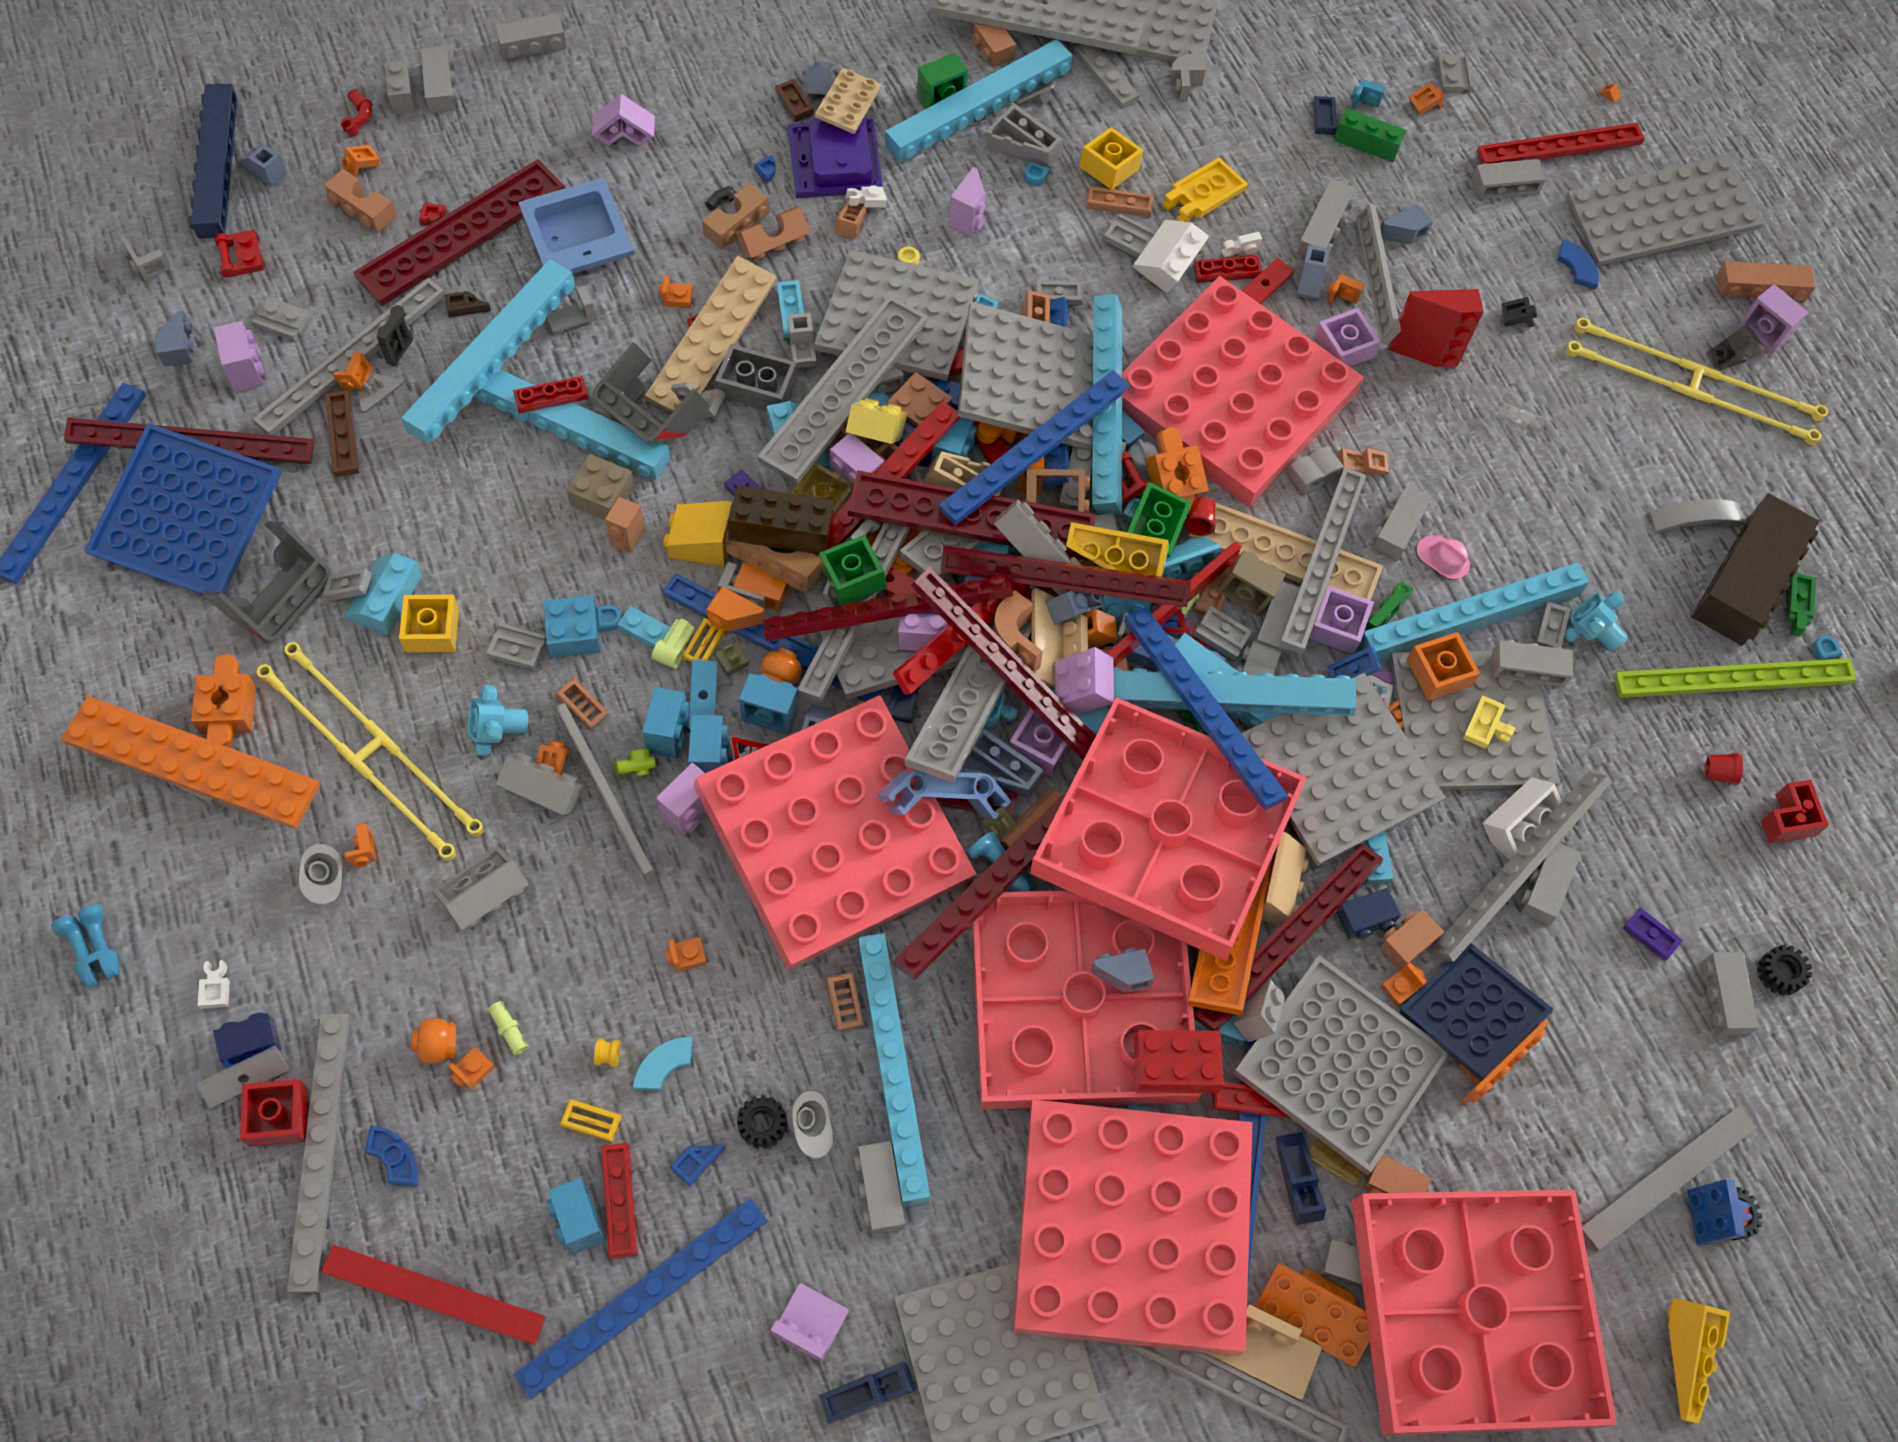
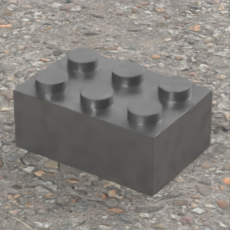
M730 344L715 379L716 389H721L726 394L724 399L767 410L769 405L789 400L797 380V362Z

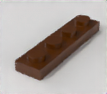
M349 390L325 393L333 473L335 477L359 474L351 394Z

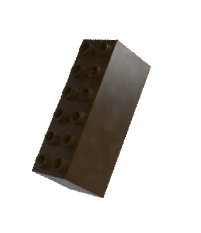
M1767 493L1746 520L1691 618L1741 646L1748 639L1753 641L1760 629L1763 630L1771 618L1768 616L1770 611L1773 612L1780 602L1778 597L1788 588L1790 584L1788 582L1789 577L1792 578L1800 566L1797 564L1798 561L1802 560L1809 550L1807 547L1808 543L1811 544L1819 531L1815 529L1820 521L1774 495Z

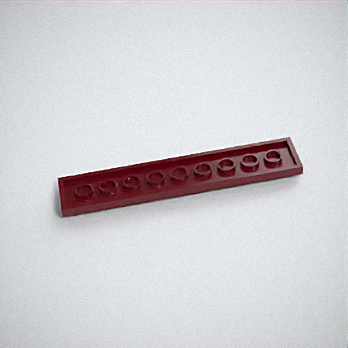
M537 159L353 272L354 276L372 297L383 306L521 220L523 215L518 202L565 189V186Z
M857 470L848 508V516L1014 547L994 525L996 517L1013 504L1016 499L993 496L955 526L939 511V504L959 489ZM1019 500L1022 504L1025 502L1031 507L1034 512L1033 517L1038 522L1043 521L1050 529L1049 534L1054 540L1059 539L1065 547L1071 522L1094 526L1096 514ZM1066 547L1067 550L1065 552L1069 557L1088 561L1087 558Z

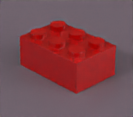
M1137 1031L1134 1038L1136 1093L1220 1092L1224 1086L1220 1031Z

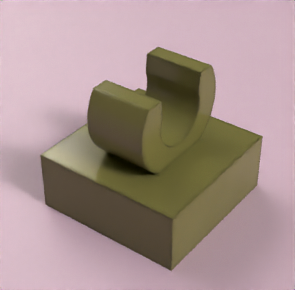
M737 642L731 643L715 653L716 659L727 676L749 666V661Z
M998 806L993 811H997L999 815L995 819L982 818V822L990 832L993 831L1000 839L1017 827V822L1006 808Z

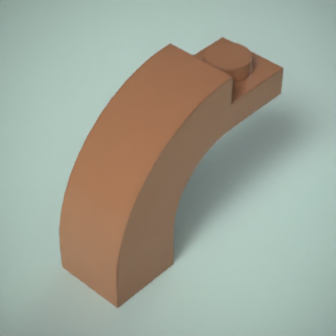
M1015 590L1012 597L1004 598L999 604L995 614L993 631L1033 672H1036L1041 667L1043 651L1019 632L1020 628L1031 621L1033 603Z

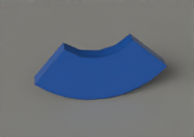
M1564 239L1561 243L1557 260L1570 268L1574 275L1575 284L1596 289L1599 282V274L1595 262L1580 246Z
M370 1125L365 1153L377 1157L384 1163L387 1170V1183L389 1185L417 1187V1164L408 1145L392 1131Z

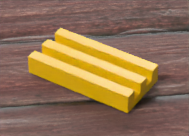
M704 617L681 656L682 661H689L692 665V660H700L716 630H718L701 659L710 661L727 630L714 627ZM710 626V630L703 639L694 657L691 656L693 650L698 644L706 628Z
M570 1099L560 1126L613 1143L619 1122L622 1120V1115ZM576 1108L613 1120V1122L609 1124L572 1112V1109ZM571 1118L577 1121H581L596 1127L609 1130V1133L607 1134L601 1131H597L582 1125L569 1122L568 1119Z

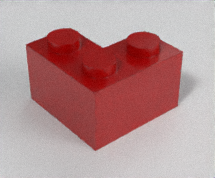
M1812 780L1787 783L1775 794L1780 809L1772 810L1760 821L1769 844L1816 837L1829 826Z

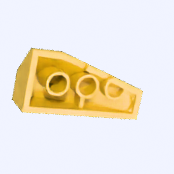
M1071 522L1066 547L1106 569L1162 576L1169 541Z
M1673 1297L1672 1304L1668 1308V1328L1680 1417L1684 1421L1699 1423L1709 1394V1386L1706 1382L1711 1373L1716 1372L1718 1364L1714 1362L1717 1348L1723 1349L1730 1312Z

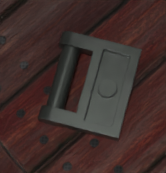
M395 305L390 309V318L384 326L379 328L376 336L386 363L394 367L414 339L405 321L404 308L400 305Z

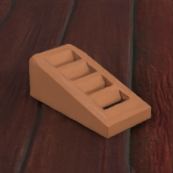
M848 198L836 219L835 234L855 239L869 207H864V204L851 206L848 204Z
M575 677L555 694V699L560 704L565 703L569 712L589 730L609 714ZM575 691L577 694L569 700L567 696ZM582 697L584 701L576 707L574 703ZM589 703L591 707L582 713L580 710ZM597 710L599 713L592 720H589L587 717Z
M853 972L826 978L837 1031L864 1025ZM848 983L849 988L835 990L834 985ZM850 993L851 998L837 1001L836 996ZM853 1003L854 1008L839 1011L838 1006ZM854 1013L856 1015V1019L841 1021V1016Z

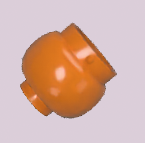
M779 648L778 651H770L764 656L760 671L762 675L769 677L770 680L776 682L784 681L794 686L801 678L802 665L797 660V654L790 650Z
M427 1018L419 1023L418 1030H412L411 1052H416L417 1058L421 1062L438 1064L445 1061V1059H454L456 1023H447L441 1018Z

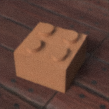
M915 372L890 398L887 406L888 404L902 407L901 411L908 412L904 430L911 434L942 400L951 407L953 397Z

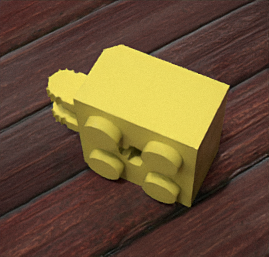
M865 398V400L851 404L846 433L890 444L898 442L902 438L908 412L901 411L902 407L888 404V406H880L879 401Z

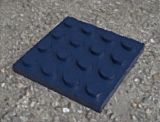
M1470 943L1454 962L1449 961L1400 1008L1399 1013L1426 1033L1445 1052L1482 1081L1539 1024L1552 1014L1553 1008Z

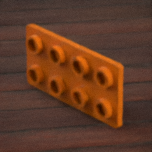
M1544 1020L1482 1081L1459 1063L1457 1066L1476 1084L1460 1103L1463 1106L1469 1100L1475 1103L1488 1092L1530 1048L1546 1035L1543 1029L1549 1023Z
M1281 1263L1276 1265L1255 1305L1256 1308L1301 1329V1337L1322 1347L1321 1350L1352 1367L1357 1366L1370 1342L1366 1310L1355 1304V1293L1307 1267L1300 1274Z

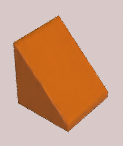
M1617 83L1605 85L1599 92L1600 95L1614 103L1622 96Z

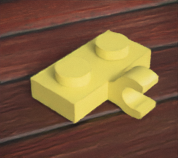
M1482 695L1463 739L1484 749L1488 747L1493 734L1499 740L1508 743L1515 727L1499 721L1506 705Z

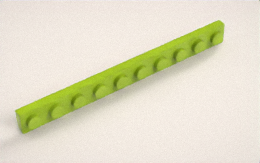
M1851 658L1616 672L1613 676L1619 698L1848 685L1857 681Z

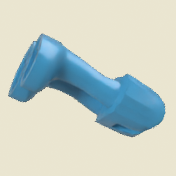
M992 831L974 843L966 853L972 859L986 856L994 863L1005 852V849L1001 845L999 838ZM1025 871L1007 891L1030 892L1033 891L1034 884Z
M100 904L86 906L78 912V917L93 945L95 952L92 954L88 951L80 922L75 916H64L51 924L52 930L57 936L67 938L70 942L77 960L74 971L88 988L99 984L93 965L100 963L108 979H112L119 974L117 953L115 950H109L102 932L101 924L105 915Z

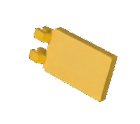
M1219 157L1174 183L1171 191L1165 195L1164 198L1167 201L1163 202L1162 206L1169 211L1180 202L1183 207L1179 209L1181 215L1177 216V220L1189 222L1193 216L1201 218L1246 191L1248 183Z

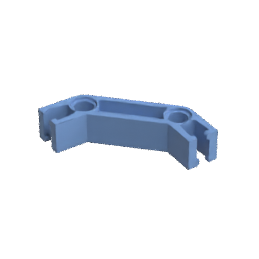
M903 770L877 794L884 803L886 801H893L895 799L894 796L898 792L903 794L896 805L889 808V811L894 815H905L922 797L967 799L979 815L986 819H995L999 815L997 811H993L987 802L989 796L993 800L994 806L1006 808L1011 803L990 775L981 773L959 772L954 783L919 770ZM912 777L915 780V785L913 789L910 786V780L912 779ZM979 781V783H980V789H979V791L977 792V790H976V784H977V782Z

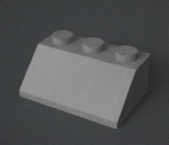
M498 846L434 889L433 893L455 923L463 930L477 924L480 918L488 912L491 913L499 909L502 903L510 897H516L521 894L529 883L514 860Z

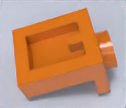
M1431 82L1408 96L1409 101L1419 115L1424 114L1436 105L1439 109L1444 107L1442 102L1444 95L1439 87L1435 88Z
M370 145L346 147L344 157L342 158L344 170L356 178L359 168L379 166L380 163L379 156Z
M1340 274L1337 281H1332L1327 293L1330 294L1328 303L1332 304L1337 295L1357 304L1365 284Z
M664 275L663 283L659 284V296L663 298V305L691 308L694 291L693 285L670 283V276Z
M353 353L346 371H335L333 377L345 390H364L363 384L367 383L373 366L362 353Z
M549 740V744L539 746L536 764L544 763L554 768L553 772L562 775L566 754H571L572 748L564 747V742Z
M366 823L355 825L357 835L353 836L356 850L344 853V857L350 866L363 867L368 865L369 862L377 861L373 834Z
M700 937L674 943L673 939L668 940L670 948L665 949L668 965L674 964L676 972L707 964Z
M1409 962L1380 987L1398 1007L1417 993L1427 981L1421 969Z
M476 1047L456 1065L451 1063L448 1066L452 1071L449 1077L460 1088L465 1085L470 1090L495 1068L494 1064Z

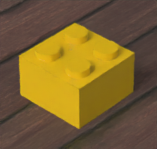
M1110 127L1083 147L1079 167L1112 190L1139 170L1144 150Z
M454 595L403 596L399 640L405 653L456 651L459 607Z

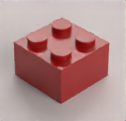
M300 1079L242 1084L240 1140L249 1147L305 1142L307 1086Z

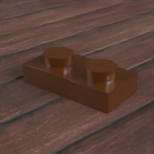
M795 79L775 86L777 95L794 121L814 114L813 106Z

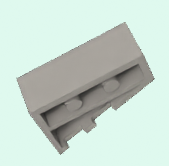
M1015 103L985 131L986 147L1048 168L1063 154V138Z

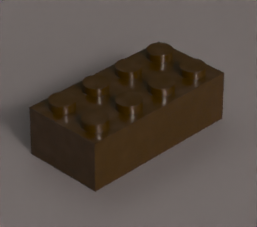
M737 485L729 516L728 540L819 554L827 549L833 520L834 500Z

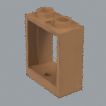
M1027 469L1026 502L1037 503V477H1079L1078 511L1089 513V500H1085V490H1090V476H1085V469Z

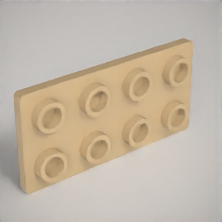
M842 68L817 109L815 117L855 134L882 85L871 78H866L852 70Z
M1035 588L1032 590V643L1043 651L1041 667L1034 673L1046 685L1055 688V661L1088 650V617L1078 615L1063 623L1054 625L1046 602L1055 597Z
M1249 1304L1247 1305L1246 1352L1240 1356L1206 1354L1293 1398L1301 1400L1306 1392L1322 1347L1301 1337V1329Z

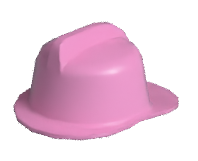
M1430 535L1421 539L1417 545L1419 559L1444 577L1455 580L1467 574L1470 568L1466 547L1458 540H1447L1441 536Z

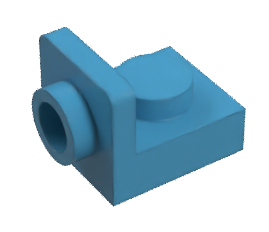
M1362 79L1359 87L1355 86L1350 99L1354 101L1351 108L1356 109L1359 101L1379 107L1386 87Z

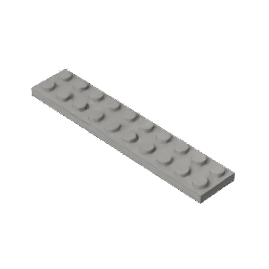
M934 0L931 7L932 15L1137 55L1144 24L1134 20L1127 21L1113 16L1107 17L1093 12L1077 11L1073 8L1056 7L1053 4L1036 3L1032 0Z
M889 295L757 456L758 462L798 484L848 422L851 404L865 400L927 324L928 316Z
M1032 617L1029 623L1019 629V632L1028 640L1032 636ZM995 618L988 624L992 630ZM968 645L905 758V766L954 783L1006 685V682L970 645Z

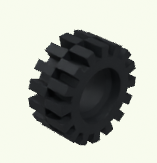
M1786 945L1776 946L1763 955V958L1758 962L1760 966L1757 968V972L1763 973L1759 976L1760 981L1765 979L1766 983L1763 985L1766 988L1771 986V992L1774 994L1779 991V995L1782 996L1785 994L1792 995L1805 987L1810 981L1809 978L1812 977V972H1808L1812 969V965L1805 963L1809 958L1807 956L1802 958L1800 955L1803 952L1800 949L1794 952V946L1790 945L1787 948ZM1782 961L1792 969L1793 977L1791 979H1786L1780 975L1776 968L1777 962Z
M761 1095V1098L751 1097L752 1100L750 1102L748 1100L745 1101L744 1107H740L738 1111L737 1125L740 1136L745 1140L746 1144L749 1146L752 1144L757 1149H759V1146L763 1147V1149H767L771 1144L775 1146L778 1140H782L783 1134L787 1129L785 1109L782 1108V1104L779 1101L776 1102L775 1098L771 1096L770 1098H766V1095ZM765 1112L772 1117L773 1124L769 1130L759 1132L752 1127V1118L757 1113Z

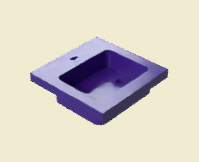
M812 118L809 123L788 124L796 198L846 195L849 188L861 191V187H883L873 119L864 118L855 134L818 118Z

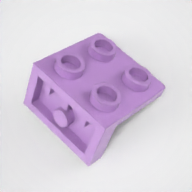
M800 1283L780 1320H776L771 1328V1334L822 1363L848 1314V1309Z

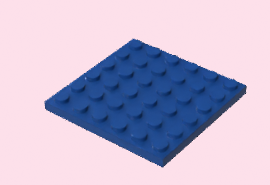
M147 423L84 552L95 558L203 595L204 590L225 594L282 471L280 468Z

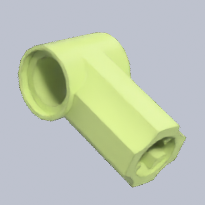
M676 619L663 640L660 639L656 643L652 652V660L676 669L682 661L681 656L695 632V627L684 619Z

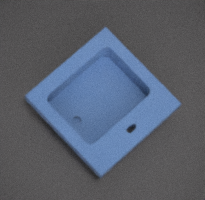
M604 177L518 202L542 266L551 259L574 274L635 255L634 248Z

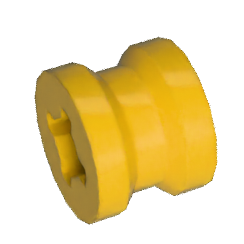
M598 1038L594 1051V1065L609 1064L610 1067L616 1068L620 1058V1040L606 1042L604 1039Z

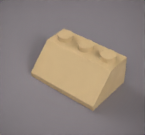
M1283 832L1273 857L1261 920L1279 926L1299 908V905H1295L1296 896L1300 897L1304 882L1300 881L1301 873L1305 874L1308 865V859L1305 858L1306 848L1286 832Z

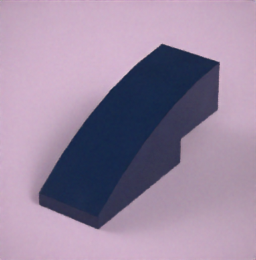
M1303 1133L1277 1136L1276 1145L1282 1174L1297 1225L1324 1220L1326 1207L1318 1187L1319 1178Z
M898 1363L877 1373L868 1374L820 1394L819 1397L828 1424L913 1393L916 1391L908 1364Z

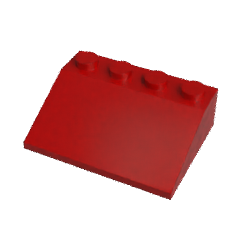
M1479 289L1410 291L1399 317L1401 331L1388 344V350L1434 367L1451 368L1458 366L1484 312Z

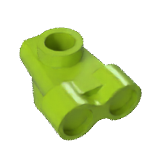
M649 749L629 751L630 760L614 762L616 776L635 772V776L649 775L650 769L656 768L655 758L650 757Z

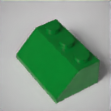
M1346 108L1333 141L1394 162L1408 130Z
M1148 482L1138 500L1125 532L1168 540V558L1172 553L1192 502Z

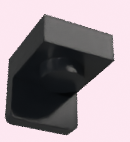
M1529 297L1501 303L1505 327L1528 321L1530 327H1534L1533 318H1537L1535 304H1530Z

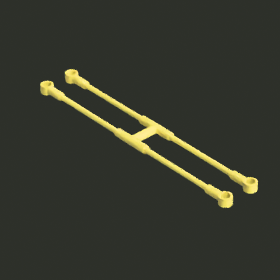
M1579 318L1574 326L1577 333L1584 334L1587 332L1598 337L1609 338L1677 363L1680 367L1693 371L1694 374L1690 386H1685L1678 382L1673 383L1597 355L1596 352L1583 348L1577 341H1571L1566 348V354L1570 357L1578 355L1592 361L1597 360L1670 387L1673 391L1708 404H1716L1789 431V434L1804 439L1808 445L1817 444L1821 438V433L1816 429L1808 431L1794 425L1789 426L1713 398V395L1702 392L1698 388L1703 375L1716 380L1720 379L1796 407L1797 410L1810 414L1816 421H1822L1828 414V409L1823 405L1815 407L1802 401L1797 402L1723 375L1720 371L1684 358L1674 357L1606 332L1605 329L1590 324L1586 318Z
M290 642L285 646V653L288 658L296 660L305 670H309L375 737L356 754L344 743L337 740L285 688V685L274 675L269 665L264 664L257 668V675L261 681L268 682L277 692H281L365 779H369L427 836V840L439 851L444 861H451L455 858L456 851L453 845L445 843L435 832H431L373 775V771L363 762L381 745L393 756H397L455 812L454 815L467 827V831L472 837H479L483 833L482 823L478 819H473L465 810L459 808L401 752V748L372 720H368L313 666V663L302 653L300 646L296 642ZM292 649H297L296 652L290 653ZM265 671H269L267 675H262ZM475 825H478V826H479L478 830H476V831H472V830H471V828H472L473 826H475ZM445 850H452L449 855H443Z

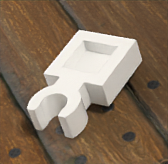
M861 187V191L854 188L847 189L846 198H849L848 204L851 206L864 204V207H886L887 199L883 187Z
M1259 232L1238 236L1237 241L1228 240L1223 242L1225 249L1221 250L1223 257L1230 258L1235 254L1237 257L1250 256L1258 253L1262 237Z
M220 960L219 968L212 971V964L209 961H205L203 969L207 974V979L199 980L197 1006L200 1009L228 1007L230 981L228 978H222L227 972V964Z

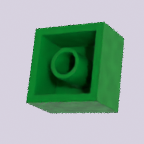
M956 53L918 67L917 99L924 109L967 87L968 69Z
M865 535L819 553L822 569L841 606L887 588L884 570Z

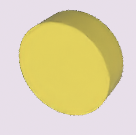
M908 246L899 250L897 261L915 265L919 264L920 254L917 249Z

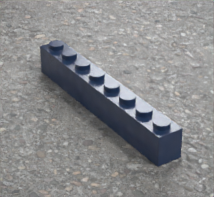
M232 83L205 84L204 94H201L203 110L199 112L201 128H198L199 145H196L198 160L194 163L196 180L192 182L194 198H191L192 216H189L190 228L194 229L198 239L214 238L215 235L220 233L226 234L238 98Z

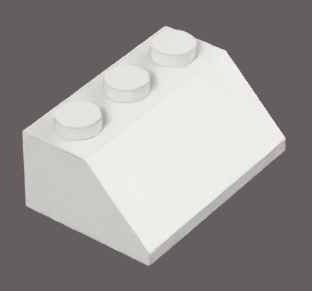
M1165 220L1132 267L1165 293H1168L1179 281L1209 236L1191 222Z
M1531 777L1483 822L1490 842L1509 860L1512 859L1519 848L1528 841L1535 830L1543 824L1550 816V813L1562 802L1555 784Z

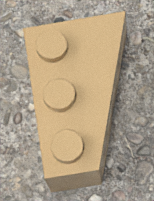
M941 451L930 464L923 482L960 489L990 466V463L982 462L980 464L969 461L967 457ZM1000 490L998 493H996L994 496H999L1000 493H1001V490Z

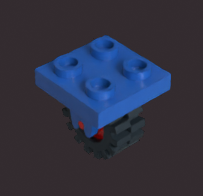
M1724 1179L1687 1190L1697 1245L1706 1246L1726 1240L1736 1241L1755 1236L1754 1234H1758L1760 1231L1758 1228L1762 1227V1222L1758 1221V1219L1763 1218L1762 1213L1757 1212V1209H1760V1205L1754 1204L1756 1198L1753 1195L1748 1196V1190L1736 1187L1734 1179Z

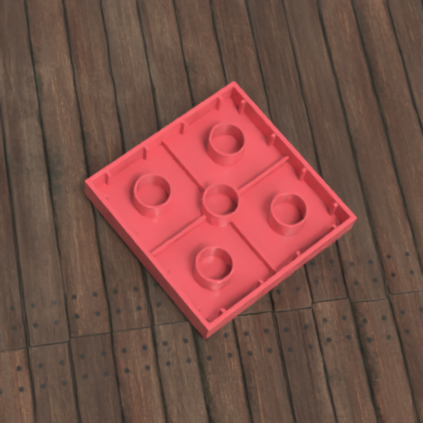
M1219 276L1122 372V378L1130 384L1129 390L1122 395V410L1156 440L1157 434L1160 431L1169 427L1177 428L1181 435L1183 448L1198 445L1205 476L1250 508L1289 467L1290 463L1305 450L1359 392L1364 376Z
M880 695L695 779L693 787L787 971L969 883L976 875L935 797H922L905 815H894L889 811V808L895 806L903 794L898 792L894 796L895 799L893 801H886L885 803L877 796L898 773L903 770H916L905 766V758L910 750ZM912 777V779L910 780V786L913 789L915 785V780Z
M1116 697L1033 858L1030 874L1227 961L1307 777L1260 758L1288 794L1286 801L1264 811L1209 736Z
M1070 891L1004 892L971 924L980 1110L1030 1108L1032 1100L1089 1106L1197 1103L1201 1093H1136L1134 1038L1137 1031H1195L1193 1006H1189L1191 982L1187 943ZM1129 948H1137V950L1146 949L1154 976V981L1149 988L1124 993L1091 972L1093 960H1096V957L1102 954L1109 953L1111 956L1122 954V951Z
M1032 1100L1029 1110L1012 1333L1240 1356L1245 1353L1252 1122Z
M1575 1190L1367 1193L1351 1200L1382 1436L1594 1429L1617 1425Z

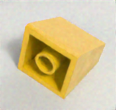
M718 501L677 504L675 513H671L669 519L670 533H666L664 537L663 547L667 548L668 558L725 567L728 553L725 552V534L728 532L732 502Z

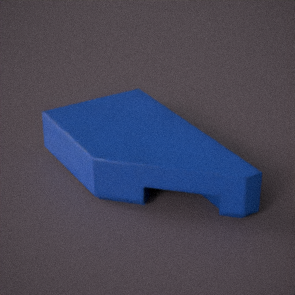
M722 1144L688 1146L669 1168L691 1187L722 1153L725 1146Z

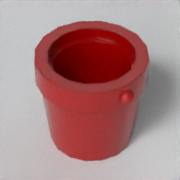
M1198 497L1192 502L1189 514L1186 516L1185 527L1186 530L1194 535L1208 536L1216 528V504L1208 497Z
M1741 753L1708 755L1705 761V778L1725 782L1729 785H1739L1743 774V758Z

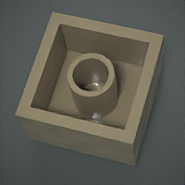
M589 454L566 491L570 506L605 520L618 497L627 500L635 484L632 471Z
M1243 550L1226 570L1216 592L1224 595L1253 614L1258 615L1275 597L1286 574L1279 571L1276 566L1262 561L1255 554Z

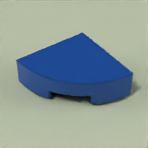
M772 155L754 164V170L766 184L773 179L776 172L775 159Z

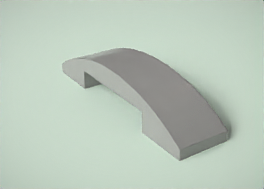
M1722 499L1686 501L1660 507L1648 513L1654 533L1675 532L1682 526L1720 523L1721 527H1731L1745 524L1739 503Z

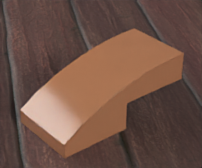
M1342 448L1337 452L1338 460L1345 468L1368 476L1387 475L1389 473L1387 452L1370 448L1363 452Z

